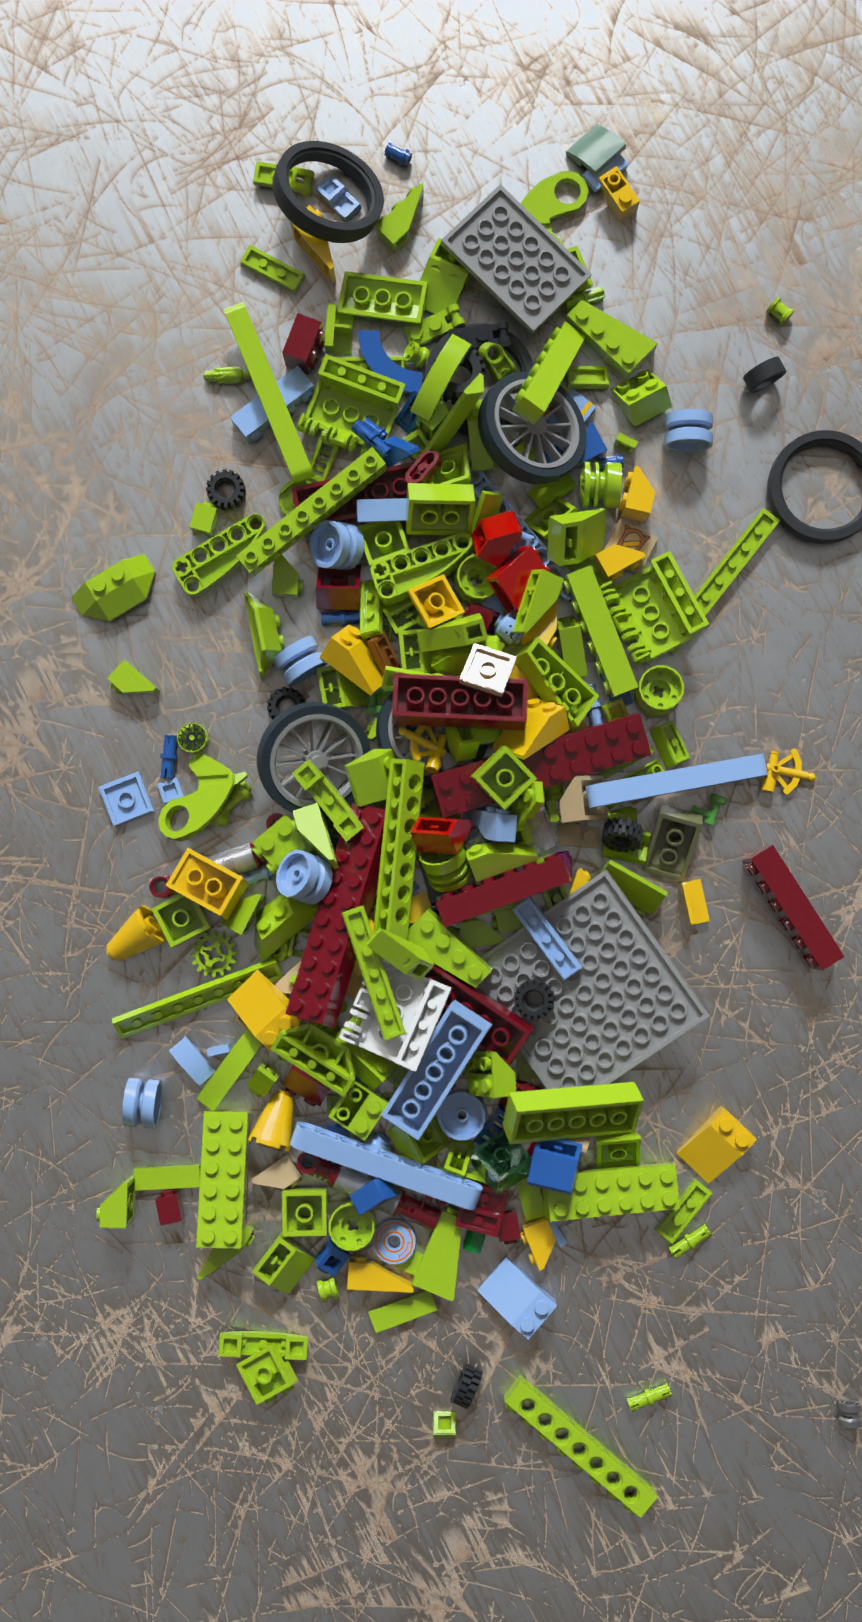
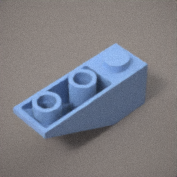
M485 805L468 811L484 838L493 841L515 842L517 815L510 814L509 809L504 810L499 807Z

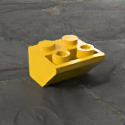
M635 466L632 472H628L623 490H626V493H623L618 510L622 511L620 518L645 523L651 513L655 491L640 467Z

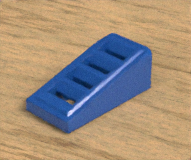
M501 1103L486 1121L483 1129L474 1138V1142L490 1153L493 1152L506 1135L504 1128L502 1129L494 1123L496 1120L501 1125L503 1124L501 1116L504 1117L506 1109L501 1108ZM489 1127L497 1132L498 1136L489 1131ZM485 1134L493 1140V1143H490L482 1136Z

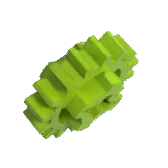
M212 930L211 936L204 932L203 939L200 937L196 938L198 945L193 944L191 946L196 950L190 953V956L195 957L196 960L192 962V965H199L197 968L198 972L205 970L204 976H208L212 972V977L215 978L217 977V972L223 976L225 975L224 969L232 970L230 963L237 962L233 959V955H237L238 952L232 949L236 946V943H229L232 938L231 936L224 938L223 931L216 935V931ZM215 939L211 946L203 945L208 940ZM223 943L226 945L228 949V954H226L222 948ZM216 948V953L222 957L212 959V955L207 951H212ZM200 954L204 955L206 960L205 964L202 962ZM216 962H225L223 966L214 968Z

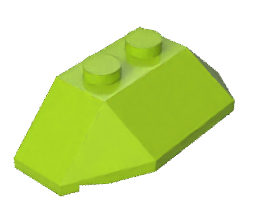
M145 554L123 559L86 581L71 598L82 616L111 622L147 600L156 572Z
M246 592L244 593L247 614L259 676L263 680L268 677L275 667L273 659L282 651V648H285V641L283 635H279L278 627H281L279 614L275 615L271 607Z
M279 893L258 911L255 923L254 946L260 960H266L313 920L319 902L309 905Z
M307 1023L281 1030L270 1049L343 1097L346 1096L356 1079L350 1046L315 1023Z

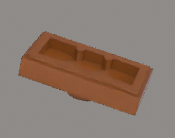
M382 631V635L372 637L367 641L382 675H384L385 666L401 668L384 631Z

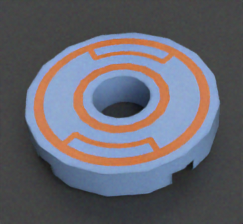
M398 1219L383 1222L373 1235V1248L376 1255L388 1264H399L407 1261L413 1255L416 1248V1237L412 1227ZM392 1235L400 1238L398 1248H393L389 1244V1238Z

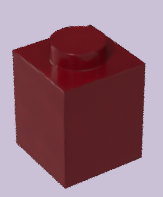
M479 603L468 605L463 617L480 613L484 621L486 633H492L500 612Z
M173 1189L160 1192V1196L155 1199L160 1226L182 1221L185 1218L180 1191L173 1192Z
M515 1208L505 1210L498 1237L499 1242H504V1244H513L517 1242V1239H521Z

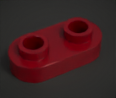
M434 449L424 451L406 472V482L426 484L441 466L442 458L439 453Z

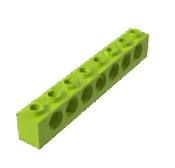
M371 447L236 555L238 561L252 578L311 532L320 522L327 519L387 471L384 460Z
M391 759L373 934L379 928H382L403 939L408 938L416 845L410 831L420 816L424 762L408 759Z
M521 1375L503 1395L504 1405L513 1414L517 1412L521 1415V1420L529 1428L535 1427L539 1431V1436L547 1443L551 1441L555 1444V1449L563 1457L569 1456L573 1460V1465L581 1472L585 1470L590 1474L589 1478L597 1486L603 1485L607 1489V1494L615 1501L619 1499L624 1503L623 1507L631 1515L636 1514L642 1518L658 1498L653 1487ZM526 1400H531L534 1403L530 1408H524L522 1404ZM542 1415L550 1416V1420L545 1423L539 1421V1418ZM560 1429L567 1431V1434L563 1437L556 1435ZM576 1444L584 1445L581 1451L573 1450ZM594 1458L601 1460L600 1464L596 1466L591 1465L590 1462ZM610 1473L618 1474L614 1480L607 1479ZM627 1488H634L635 1491L632 1494L624 1493Z

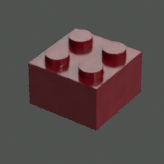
M297 313L282 351L286 367L294 369L296 366H299L303 373L310 375L312 369H316L319 361L317 357L318 352L324 349L325 331L321 321Z

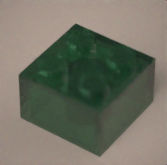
M505 1130L472 1150L471 1165L497 1196L529 1176L532 1157L520 1143L510 1144Z

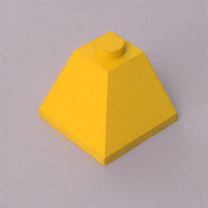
M444 574L407 591L428 630L465 612Z

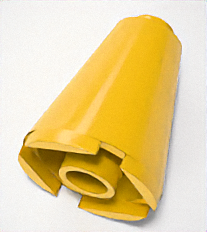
M142 905L137 908L109 941L106 952L112 960H125L166 941V937L158 921L153 917V911L149 907Z
M279 1090L278 1093L272 1094L248 1137L249 1142L253 1143V1140L256 1139L260 1146L277 1151H282V1148H285V1152L290 1153L294 1098L290 1097V1093Z

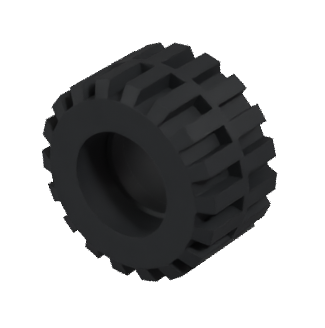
M469 349L462 364L459 365L471 373L470 379L460 384L450 381L443 394V401L451 400V404L455 405L463 391L480 373L485 381V364H483L482 356L478 357V352L475 349L473 351Z

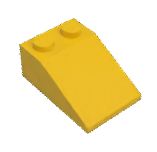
M310 205L306 207L314 214L324 218L318 209L314 210ZM290 221L294 240L334 286L336 284V277L328 241L305 233Z
M347 625L330 638L320 658L372 696L381 688L383 675L367 644L368 640H363L360 637L359 629Z
M539 698L529 699L527 701V723L525 730H503L494 743L493 750L497 751L501 746H507L517 758H528L570 730L565 706L543 701Z
M187 848L165 886L217 916L228 920L249 882L240 875Z
M258 969L227 999L252 1034L270 1052L281 1030L296 1027L302 1022L300 1019L285 1014L289 999Z
M720 1106L678 1150L677 1154L709 1184L738 1160L757 1139L725 1108Z

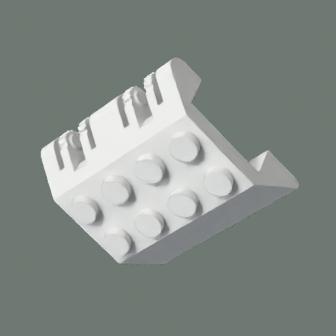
M381 958L406 1034L384 1041L368 991L360 987L353 1005L363 1009V1012L351 1008L349 1013L355 1017L363 1018L361 1024L357 1026L355 1023L346 1021L344 1026L354 1030V1033L342 1029L339 1038L416 1072L452 988L426 977H423L420 981L414 979Z

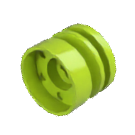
M584 462L579 477L581 506L588 507L589 498H592V507L596 508L598 499L602 498L604 508H619L622 489L621 463L606 462L604 472H600L599 463L594 462L593 472H591L590 462Z
M476 554L464 559L452 577V583L456 587L453 592L458 600L470 606L471 603L481 604L492 597L495 593L485 578L497 567L477 558ZM473 579L476 580L477 586H473Z
M657 665L649 668L638 681V687L634 689V701L637 708L647 716L660 718L668 715L674 710L684 694V682L681 675L669 666ZM654 691H655L656 693L660 692V693H661L660 697H659L658 695L654 696V695H653Z
M463 844L458 854L418 852L419 860L429 884L436 891L451 892L467 884L472 877L473 872Z
M351 1200L342 1203L332 1213L329 1220V1234L332 1241L338 1247L348 1251L364 1248L371 1241L377 1229V1218L374 1210L372 1209L359 1216ZM354 1219H357V1225L359 1226V1228L355 1226L352 1229L350 1227L351 1223L349 1220L353 1221Z

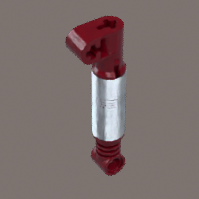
M280 813L270 815L266 821L267 829L275 824V820H279L284 815ZM252 842L207 857L238 875L261 868L262 864L268 862L264 856L259 858L252 850L254 847ZM167 874L153 878L149 885L151 894L161 899L175 895L176 892L168 887L164 893L160 894L157 891V885L160 882L167 884L171 876Z
M304 1151L297 1157L299 1171L311 1176L315 1174L317 1179L320 1176L322 1181L326 1179V1183H328L330 1188L338 1192L340 1191V1193L342 1192L346 1196L351 1195L372 1180L378 1179L335 1162L332 1164V1161L327 1162L326 1159H321V1157ZM303 1157H312L314 1164L308 1168L304 1167L301 1163ZM393 1186L398 1196L376 1207V1209L384 1211L388 1215H398L433 1231L446 1202L436 1198L435 1203L439 1205V1209L425 1204L426 1200L433 1202V1197L423 1194L421 1201L408 1196L404 1190Z

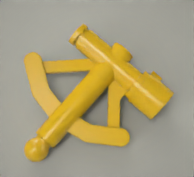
M418 726L415 732L407 730L406 727H400L399 734L411 740L410 749L413 760L419 761L421 757L429 756L430 758L425 770L431 774L438 773L442 765L440 758L446 753V749H444L447 741L446 735L440 734L438 740H436L431 726ZM426 729L431 741L421 736ZM418 745L429 751L419 752Z
M791 749L790 755L779 762V752L771 751L769 764L766 763L768 775H766L764 780L762 779L761 791L774 793L776 781H778L784 788L783 794L787 795L798 785L800 779L813 782L816 776L813 773L809 774V772L802 771V761L797 749ZM790 759L794 761V769L781 766ZM779 775L792 777L791 783L787 785Z

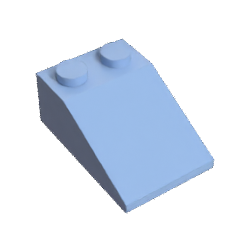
M506 1256L477 1289L528 1340L557 1307L555 1299Z

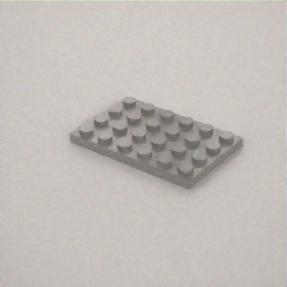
M501 184L458 223L440 243L531 334L592 275Z

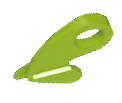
M563 171L540 181L529 191L520 204L564 246L563 242L552 232L550 220L578 213L586 204L588 187L585 179L578 173ZM563 183H571L579 190L580 196L574 203H562L555 196L554 191L556 187Z
M204 753L194 754L189 761V767L198 778V790L192 794L171 800L162 808L158 819L160 831L167 838L179 842L188 840L200 833L220 812L232 789L248 778L246 772L234 774L229 768ZM180 809H187L189 812L188 823L181 830L173 831L171 828L172 816Z

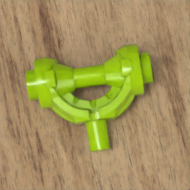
M244 781L234 787L230 793L232 797L225 803L211 822L217 827L220 825L225 827L229 822L230 811L238 802L249 800L253 796L251 793L253 789Z

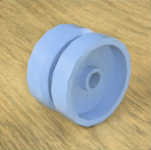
M681 409L666 415L665 427L669 430L665 435V447L667 449L679 452H696L712 447L713 434L709 431L713 427V414L711 412L701 409Z
M329 520L322 521L314 528L310 537V554L313 561L319 567L339 570L353 569L360 562L363 555V535L354 524Z
M307 636L291 644L273 659L279 671L286 670L283 678L289 687L309 679L317 673L316 668L325 667L328 664L320 658L322 652H316L318 644L313 636Z
M292 851L284 857L279 865L276 877L277 888L284 896L309 905L316 904L325 897L330 889L333 874L331 865L324 859L305 851Z
M128 1079L122 1109V1120L125 1127H136L141 1120L144 1128H157L162 1105L161 1080L150 1079L144 1087L142 1079Z
M457 1089L447 1095L439 1108L438 1123L448 1137L456 1140H469L483 1129L488 1116L487 1105L481 1096L469 1095V1089ZM460 1111L465 1112L466 1118H463L462 1115H458V1113Z

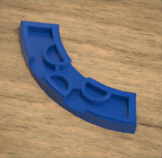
M358 331L360 350L371 371L406 384L404 393L412 394L414 389L418 391L421 389L422 372L407 370L393 362L382 347L379 331Z

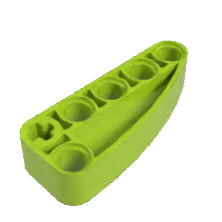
M257 513L251 514L174 560L172 570L185 592L191 598L202 597L226 580L241 566L236 555L267 531L264 518ZM260 521L262 525L259 529L251 528L253 522ZM242 532L243 538L241 540H233L235 533ZM218 543H224L225 548L222 551H215V546ZM199 554L207 555L204 562L196 561ZM182 565L187 569L184 573L180 569ZM192 583H199L198 590L194 592L189 591V586Z
M458 533L374 562L370 570L381 603L389 606L410 598L407 592L409 589L442 574L445 577L449 576L459 567L464 559L472 554L471 536L467 533ZM460 543L468 544V546L463 549L458 547ZM440 550L448 551V553L443 556L437 554ZM419 557L427 558V560L422 563L417 561ZM402 563L407 565L402 570L396 568L397 565ZM382 571L384 575L380 576L378 572ZM385 590L393 591L390 596L383 595Z

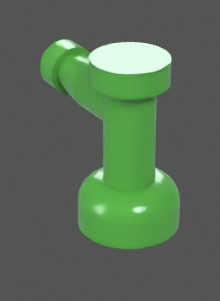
M380 688L372 696L367 693L369 706L365 709L366 715L379 713L381 705L377 704L376 696L390 693L391 691Z
M711 793L710 801L713 803L710 810L693 805L691 812L703 815L704 823L716 826L717 822L715 820L720 806L725 805L728 798Z

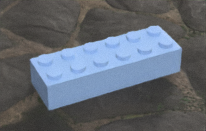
M454 1000L433 1031L417 1071H408L381 1116L419 1140L492 1024Z

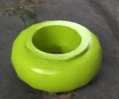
M288 940L281 946V949L278 948L271 954V958L275 957L277 962L285 961L289 957L290 941Z

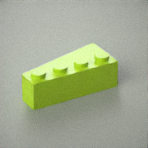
M583 300L566 317L568 324L586 336L584 342L624 381L655 352L658 345L654 340Z
M539 637L526 643L516 655V663L543 701L565 706L569 729L578 727L599 695Z
M431 908L408 929V938L405 940L423 947L434 964L475 988L493 969L450 926L444 927L441 917Z

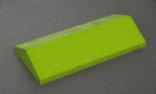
M344 271L337 313L421 325L426 308L428 282Z
M481 373L463 391L424 451L434 449L437 452L445 450L484 393V377Z

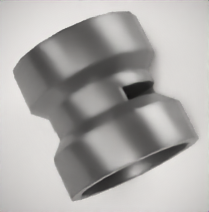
M840 1400L838 1402V1409L840 1410L838 1425L848 1429L860 1428L861 1419L859 1418V1412L861 1411V1403L855 1400Z

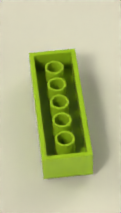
M635 1082L510 1092L502 1125L510 1144L632 1133L636 1130L644 1100Z
M204 1111L196 1248H244L249 1155L248 1137L250 1134V1113Z
M671 1162L579 1170L571 1195L542 1188L545 1219L550 1222L680 1209L676 1164Z

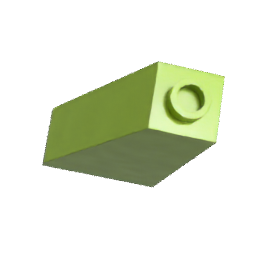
M448 1206L447 1208L444 1207L435 1229L431 1232L419 1266L413 1276L412 1285L453 1302L462 1228L455 1226L459 1210Z

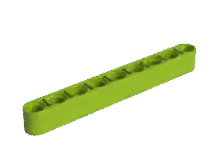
M244 302L224 309L294 484L314 477L312 467Z

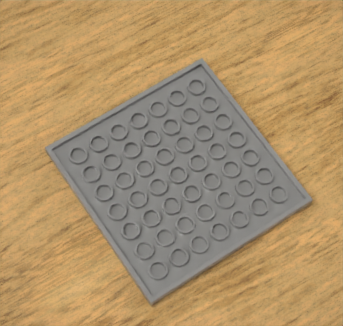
M607 869L543 913L582 966V969L565 981L562 979L525 927L481 956L493 969L477 988L535 1027L521 1049V1053L546 1089L609 1084L710 1016ZM537 978L540 981L544 980L547 985L551 986V990L554 991V1006L544 1018L528 1020L526 1019L527 1017H522L521 1013L516 1011L514 994L517 988L528 979L534 980ZM531 991L526 996V1002L529 1006L536 1008L542 1005L543 998L539 992Z

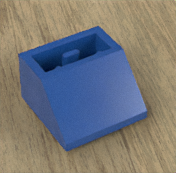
M564 1139L536 1142L527 1185L571 1195L581 1163L583 1144Z

